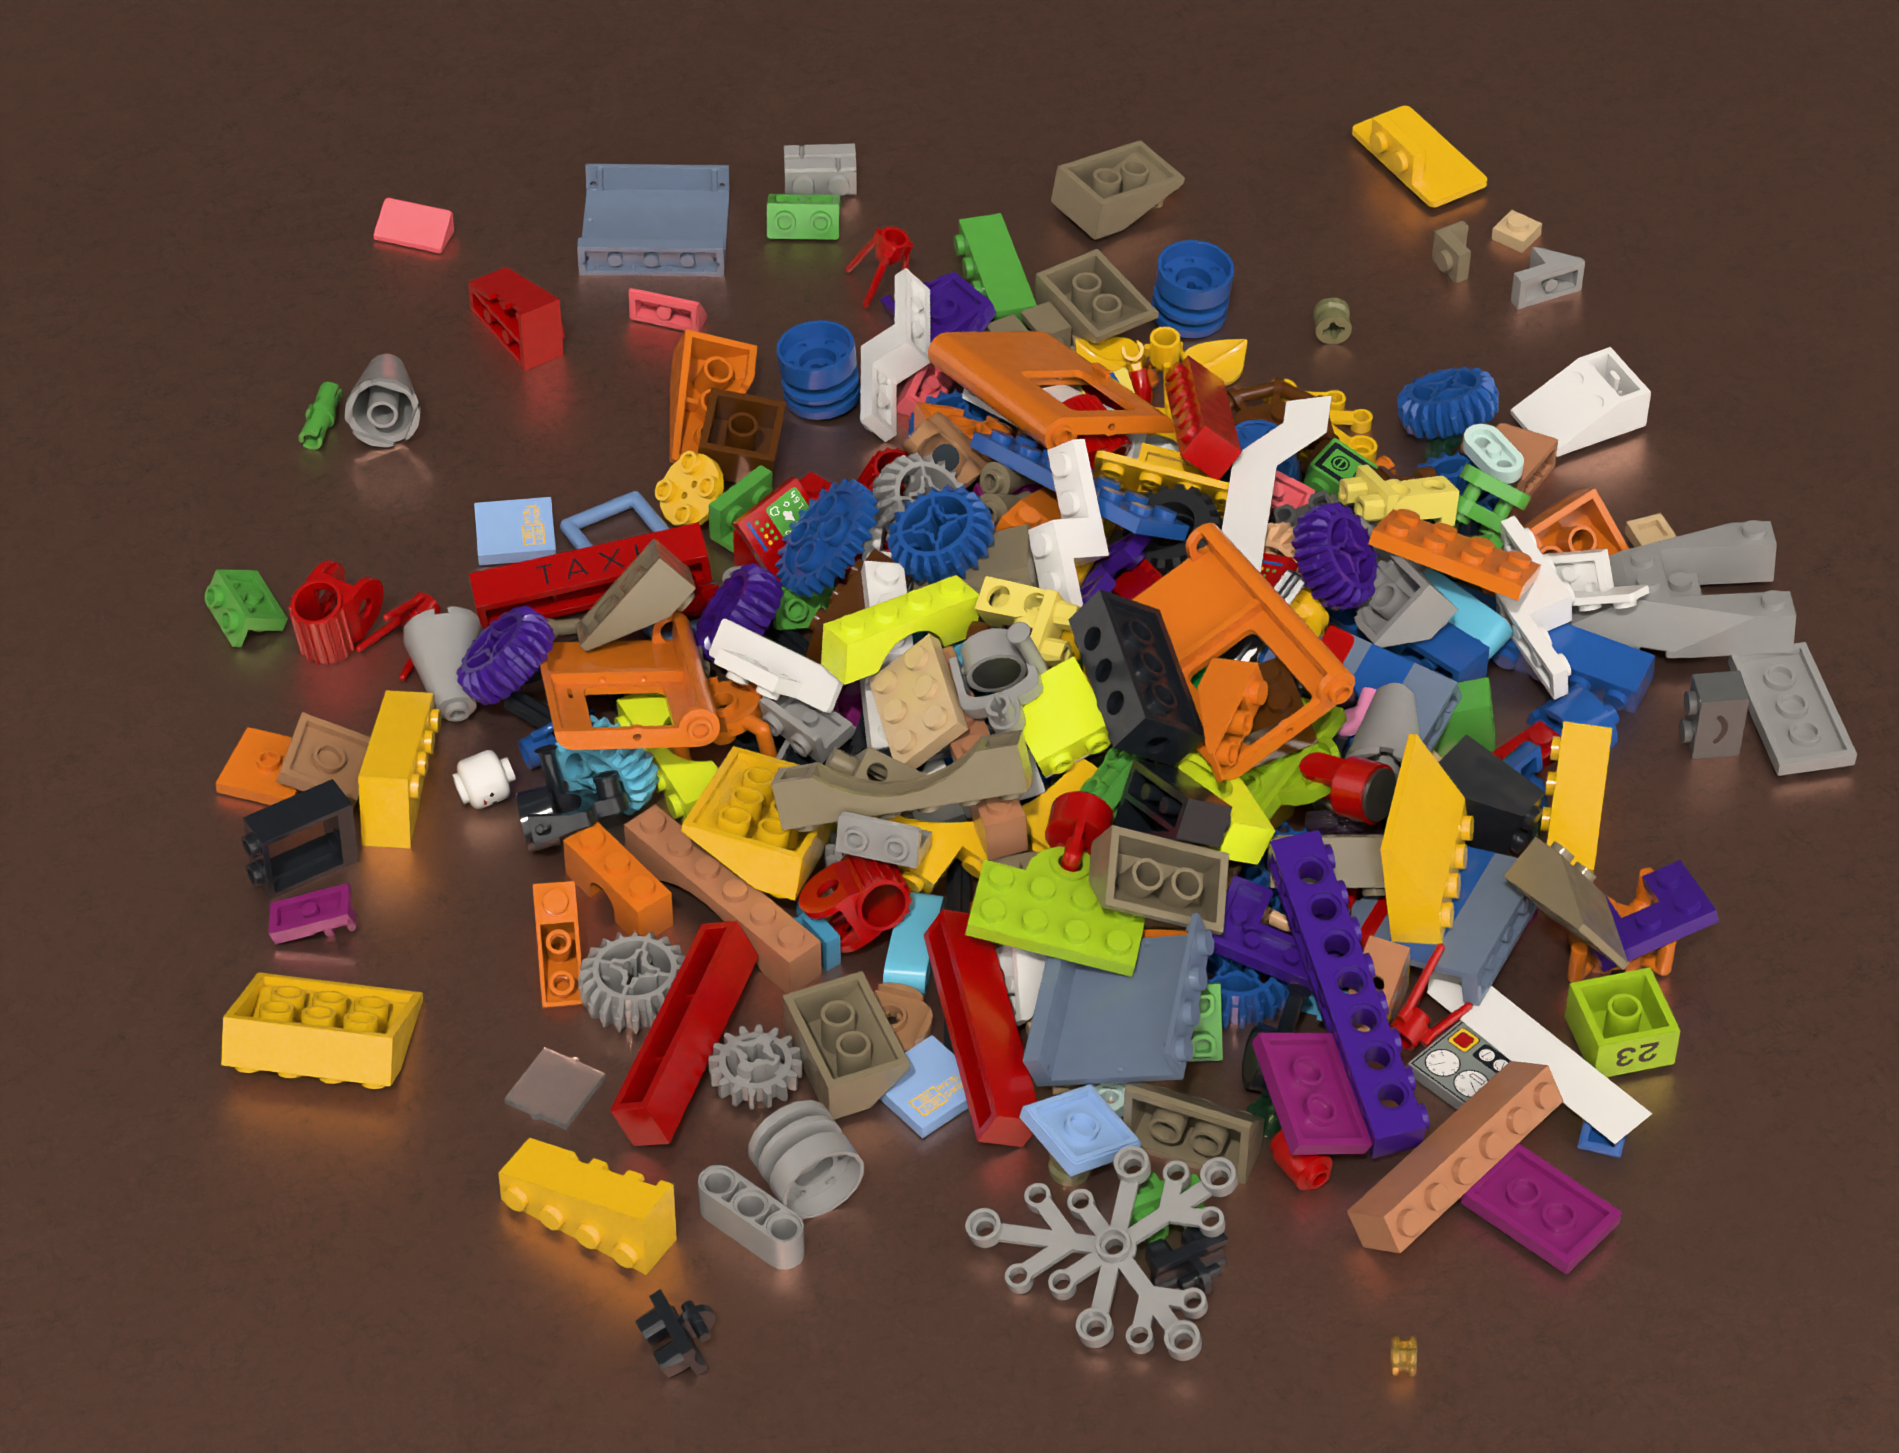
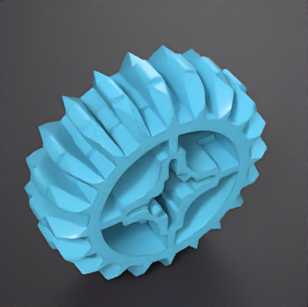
M590 715L592 727H621L619 722L613 725L606 717L598 720L595 716ZM558 742L555 743L557 745L555 754L561 778L567 782L568 791L590 789L593 793H597L593 776L600 772L616 770L619 774L618 778L621 788L626 790L630 805L623 813L632 815L643 805L645 806L652 798V793L659 782V778L656 775L659 768L651 762L654 755L645 751L644 748L570 750L564 748Z

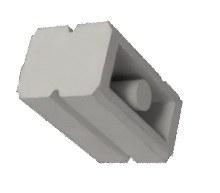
M855 144L784 145L785 194L857 195Z

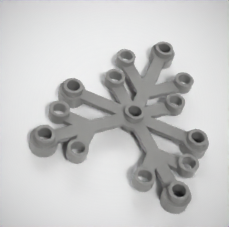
M1127 1146L1119 1150L1114 1158V1168L1120 1180V1186L1110 1226L1096 1208L1090 1191L1076 1189L1068 1196L1067 1204L1073 1217L1083 1220L1094 1236L1078 1234L1073 1230L1053 1202L1050 1189L1043 1183L1030 1185L1025 1191L1024 1198L1029 1210L1040 1214L1051 1230L1001 1223L999 1215L989 1208L977 1209L968 1216L965 1224L966 1231L971 1242L977 1247L989 1248L998 1242L1045 1248L1025 1262L1013 1264L1006 1270V1283L1010 1291L1015 1294L1027 1293L1032 1288L1036 1276L1073 1252L1088 1254L1068 1268L1054 1271L1048 1279V1286L1053 1297L1058 1300H1068L1075 1295L1078 1283L1100 1270L1092 1306L1080 1313L1076 1320V1330L1084 1345L1090 1348H1100L1107 1345L1113 1338L1114 1326L1109 1314L1120 1271L1139 1297L1133 1325L1126 1332L1129 1348L1134 1353L1145 1354L1154 1347L1155 1338L1151 1328L1155 1318L1165 1332L1164 1342L1170 1356L1176 1360L1187 1361L1196 1357L1201 1351L1202 1338L1198 1327L1188 1320H1178L1170 1308L1181 1309L1186 1317L1198 1319L1207 1312L1208 1302L1206 1296L1198 1288L1178 1290L1153 1286L1134 1260L1137 1254V1245L1169 1224L1200 1228L1201 1233L1207 1237L1221 1235L1226 1227L1223 1212L1214 1206H1208L1203 1209L1195 1207L1211 1196L1225 1197L1231 1194L1237 1187L1238 1177L1236 1169L1230 1160L1215 1157L1208 1160L1202 1166L1200 1171L1201 1181L1182 1193V1190L1186 1189L1191 1183L1189 1168L1182 1161H1171L1163 1169L1165 1184L1159 1208L1130 1227L1139 1184L1145 1182L1150 1176L1151 1164L1145 1150L1138 1146ZM1131 1166L1141 1167V1170L1136 1173H1126ZM1176 1171L1185 1173L1180 1180L1170 1179L1171 1174ZM1219 1177L1228 1179L1223 1185H1213L1214 1180ZM1036 1194L1046 1195L1045 1199L1040 1203L1031 1201ZM1085 1199L1089 1201L1085 1208L1077 1209L1074 1207L1075 1203L1079 1200ZM1210 1217L1219 1219L1215 1226L1209 1227L1204 1225V1222ZM984 1228L994 1229L987 1236H979L980 1231ZM1113 1246L1123 1247L1122 1251L1117 1254L1108 1253L1109 1249ZM1018 1274L1027 1275L1022 1283L1016 1284L1012 1282L1014 1276ZM1061 1280L1070 1281L1069 1286L1063 1290L1055 1288L1056 1284ZM1197 1298L1201 1300L1200 1305L1196 1308H1188L1186 1306L1190 1299ZM1095 1327H1102L1104 1329V1332L1098 1336L1092 1337L1089 1335V1332ZM1139 1333L1148 1335L1147 1340L1143 1343L1133 1342V1338ZM1182 1340L1192 1341V1345L1186 1349L1177 1348V1344Z

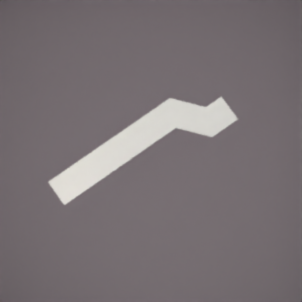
M1332 396L1287 401L1283 423L1243 449L1232 464L1222 531L1259 572H1261L1277 465L1327 433Z
M1433 971L1429 978L1427 993L1452 1013L1465 1004L1463 1002L1461 978ZM1490 987L1480 1006L1473 1005V1008L1460 1018L1462 1022L1509 1060L1548 1065L1563 1098V1103L1614 1144L1652 1115L1650 1111L1494 987Z

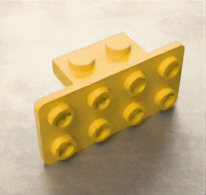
M1400 106L1355 124L1352 128V135L1429 207L1441 206L1487 186V177L1410 106Z
M1142 443L1138 459L1101 450L1097 451L1094 462V477L1099 478V476L1113 479L1121 483L1120 490L1124 488L1136 491L1142 495L1149 491H1152L1153 494L1160 491L1159 487L1168 485L1169 489H1174L1176 484H1184L1186 490L1193 486L1200 490L1201 495L1206 493L1211 498L1213 504L1216 505L1220 518L1224 519L1229 483L1211 478L1180 456V452Z

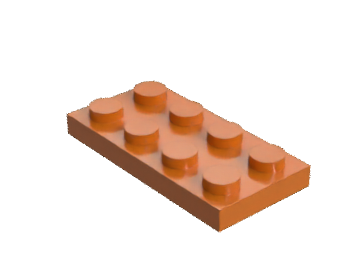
M1393 509L1372 530L1368 543L1371 546L1517 601L1537 579L1541 564L1533 562L1532 558L1523 552H1506L1494 547L1495 544L1486 538H1469L1458 534L1457 529L1445 523L1432 524L1421 520L1419 514L1408 509Z

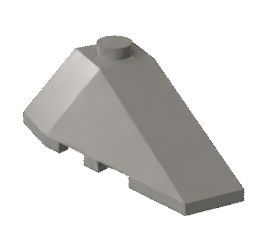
M1359 515L1362 526L1369 528L1368 535L1370 537L1374 528ZM1374 547V551L1379 554V557L1376 559V563L1379 566L1376 569L1377 578L1373 582L1375 593L1369 597L1368 601L1355 607L1357 615L1354 618L1357 627L1375 645L1381 648L1431 639L1448 623L1449 619L1458 609L1406 558Z

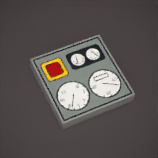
M1460 1020L1412 1059L1408 1065L1412 1068L1414 1077L1418 1082L1458 1110L1511 1060Z

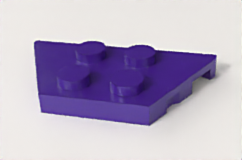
M955 271L940 276L934 281L923 282L930 289V343L936 336L945 332H984L997 313L992 302ZM891 294L884 296L880 299L884 309L891 316L895 317V300H893Z

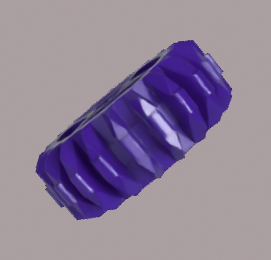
M1339 502L1312 507L1310 511L1297 518V526L1293 528L1295 539L1291 541L1292 546L1296 550L1293 559L1298 562V573H1301L1306 581L1304 587L1311 589L1313 599H1319L1323 607L1329 606L1333 611L1345 610L1347 608L1352 609L1368 601L1369 597L1375 593L1373 582L1377 578L1376 569L1379 567L1376 563L1379 554L1374 551L1373 546L1368 544L1370 539L1368 535L1369 528L1362 526L1361 517L1353 515L1349 506L1343 507Z
M754 563L750 565L745 564L740 569L733 571L731 577L726 578L722 586L716 589L714 596L708 600L707 607L701 612L702 617L696 623L697 630L694 632L697 646H702L704 657L714 663L715 658L709 655V650L723 619L731 620L760 635H763L769 629L768 626L776 617L775 612L780 607V599L783 596L782 583L776 579L775 575Z
M527 605L520 608H512L509 613L504 612L499 619L492 620L491 624L486 629H483L476 639L472 640V645L467 649L465 656L461 660L462 665L457 669V682L463 687L462 690L483 705L498 703L501 699H507L512 692L519 691L520 687L526 681H530V677L539 671L541 663L547 660V653L552 650L555 634L553 633V628L548 624L549 621L541 613H537Z

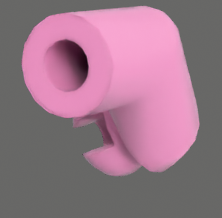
M1362 688L1357 705L1344 710L1347 721L1337 732L1338 735L1347 737L1356 734L1376 689Z

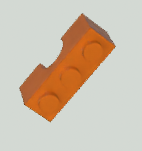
M596 822L594 825L581 829L563 840L566 874L589 897L604 890L613 905L615 922L629 936L636 930L639 936L645 937L652 931L656 937L673 927L672 893L600 823Z

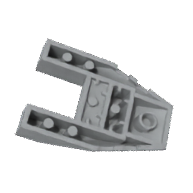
M1749 520L1747 522L1720 525L1623 550L1609 556L1614 587L1648 584L1649 593L1638 598L1637 605L1628 608L1615 609L1613 608V603L1602 604V607L1599 609L1579 611L1578 606H1572V621L1567 624L1639 650L1641 647L1663 650L1667 658L1793 653L1796 612L1790 591L1770 590L1757 593L1702 595L1700 585L1774 581L1777 543L1771 521Z

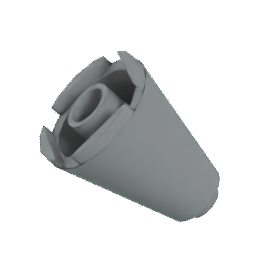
M381 354L371 360L348 395L345 403L344 417L346 423L348 422L357 439L371 446L386 448L394 446L395 442L403 439L406 441L413 436L419 426L421 417L420 403L405 365L401 359L391 354Z
M456 606L447 607L448 613L436 615L434 609L426 610L412 617L404 626V646L427 693H434V708L441 709V717L452 722L465 720L475 711L477 700L473 697L471 698L462 690L463 687L457 682L458 675L456 672L462 665L461 660L465 656L467 649L472 645V640L481 634L482 626L479 617L469 609Z
M1389 683L1379 687L1370 702L1344 759L1350 756H1359L1388 764L1393 769L1397 781L1408 735L1417 734L1420 738L1415 694L1400 683Z

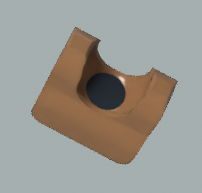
M936 412L930 418L923 420L902 444L903 450L909 455L917 452L923 458L932 454L935 464L945 460V469L949 472L958 470L956 480L959 483H967L966 490L976 479H980L983 467L989 462H994L990 457L969 447L972 440L940 412Z

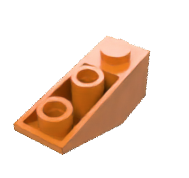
M1212 658L1197 689L1207 755L1216 781L1223 782L1230 766H1233L1237 761L1238 750L1245 736H1248L1252 730L1253 719L1260 705H1264L1266 702L1268 685L1263 680L1259 665L1256 662Z
M575 881L533 884L542 1008L581 1006L583 1003L581 1002L580 990L578 989V977H580L579 972H581L582 962Z

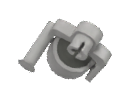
M1025 622L1014 623L1008 630L992 628L970 636L963 643L960 650L964 667L957 656L949 658L961 708L968 718L982 719L988 717L996 734L1023 730L1025 715L1022 705L1033 701L1043 692L1041 674L1047 670V664L1030 637V627ZM969 685L973 689L981 692L998 693L991 694L988 696L973 697L970 696Z

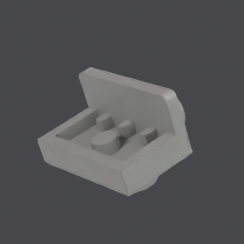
M782 695L776 702L765 696L758 701L763 716L761 720L769 724L772 735L778 736L780 734L790 742L798 754L803 757L809 755L821 764L828 759L835 747L840 748L855 733L853 724L834 710L831 713H826L796 698Z
M843 811L838 817L835 851L916 869L931 846L932 832L922 830L916 826Z

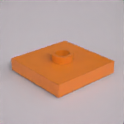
M247 727L216 781L217 793L273 805L303 792L276 782L292 737Z

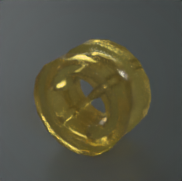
M1392 1335L1391 1375L1398 1376L1400 1372L1404 1371L1408 1373L1409 1377H1415L1417 1364L1416 1336L1410 1335L1407 1340H1401L1398 1335Z

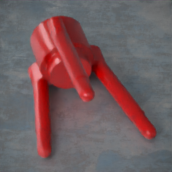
M892 226L885 227L883 230L877 228L873 238L845 268L847 273L852 272L875 248L876 258L880 263L862 304L863 308H869L888 265H894L901 260L900 272L905 268L909 270L910 252L914 244L909 241L908 235L900 228Z
M418 592L410 600L385 613L383 620L391 621L358 644L355 650L359 653L401 624L404 627L412 617L426 610L434 609L435 615L440 614L438 603L429 594ZM410 657L399 676V680L402 682L406 681L414 668Z
M1442 943L1436 946L1405 1005L1390 1024V1028H1397L1402 1048L1408 1051H1413L1419 1043L1425 1047L1430 1046L1436 1036L1473 1008L1472 1003L1467 1002L1429 1029L1430 1018L1417 1007L1428 987L1429 978L1445 949Z

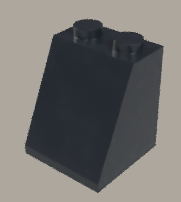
M1466 734L1438 762L1465 797L1467 815L1474 818L1472 841H1465V844L1469 847L1507 856L1512 852L1518 855L1532 838L1528 831L1535 826L1543 814L1539 806L1546 792Z

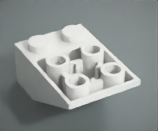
M1609 347L1575 360L1513 407L1510 414L1523 429L1558 439L1556 457L1646 426L1651 391L1617 353Z

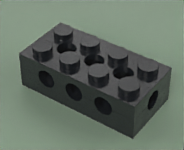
M1099 589L1068 620L1074 634V642L1080 651L1086 668V676L1093 688L1097 707L1105 722L1109 741L1113 748L1120 751L1132 753L1170 766H1176L1205 737L1202 723L1160 609Z

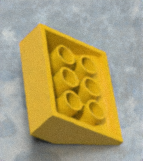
M1417 734L1408 735L1380 851L1391 942L1439 944L1443 942L1445 929L1452 928L1454 904L1452 898L1458 899L1460 896L1461 876L1458 872L1459 869H1465L1467 865V845L1465 841H1472L1474 818L1467 815L1465 797Z
M733 746L684 820L681 831L754 889L767 892L776 898L796 900L824 853L825 844H829L830 833H835L838 825L836 822L821 824L818 828L808 832H798L796 828L782 830L771 783L779 768L798 766L799 764Z
M258 972L223 1016L221 1065L235 1067L237 1071L243 1073H254L263 1070L277 1072L279 1076L284 1078H298L302 1075L319 1077L320 1081L331 1084L343 1081L359 1082L362 1086L370 1089L391 1086L401 1071L423 1002V993Z

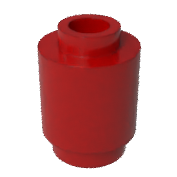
M1282 1130L1272 1139L1270 1150L1273 1153L1274 1162L1300 1190L1318 1189L1329 1180L1333 1162L1327 1154L1291 1155Z

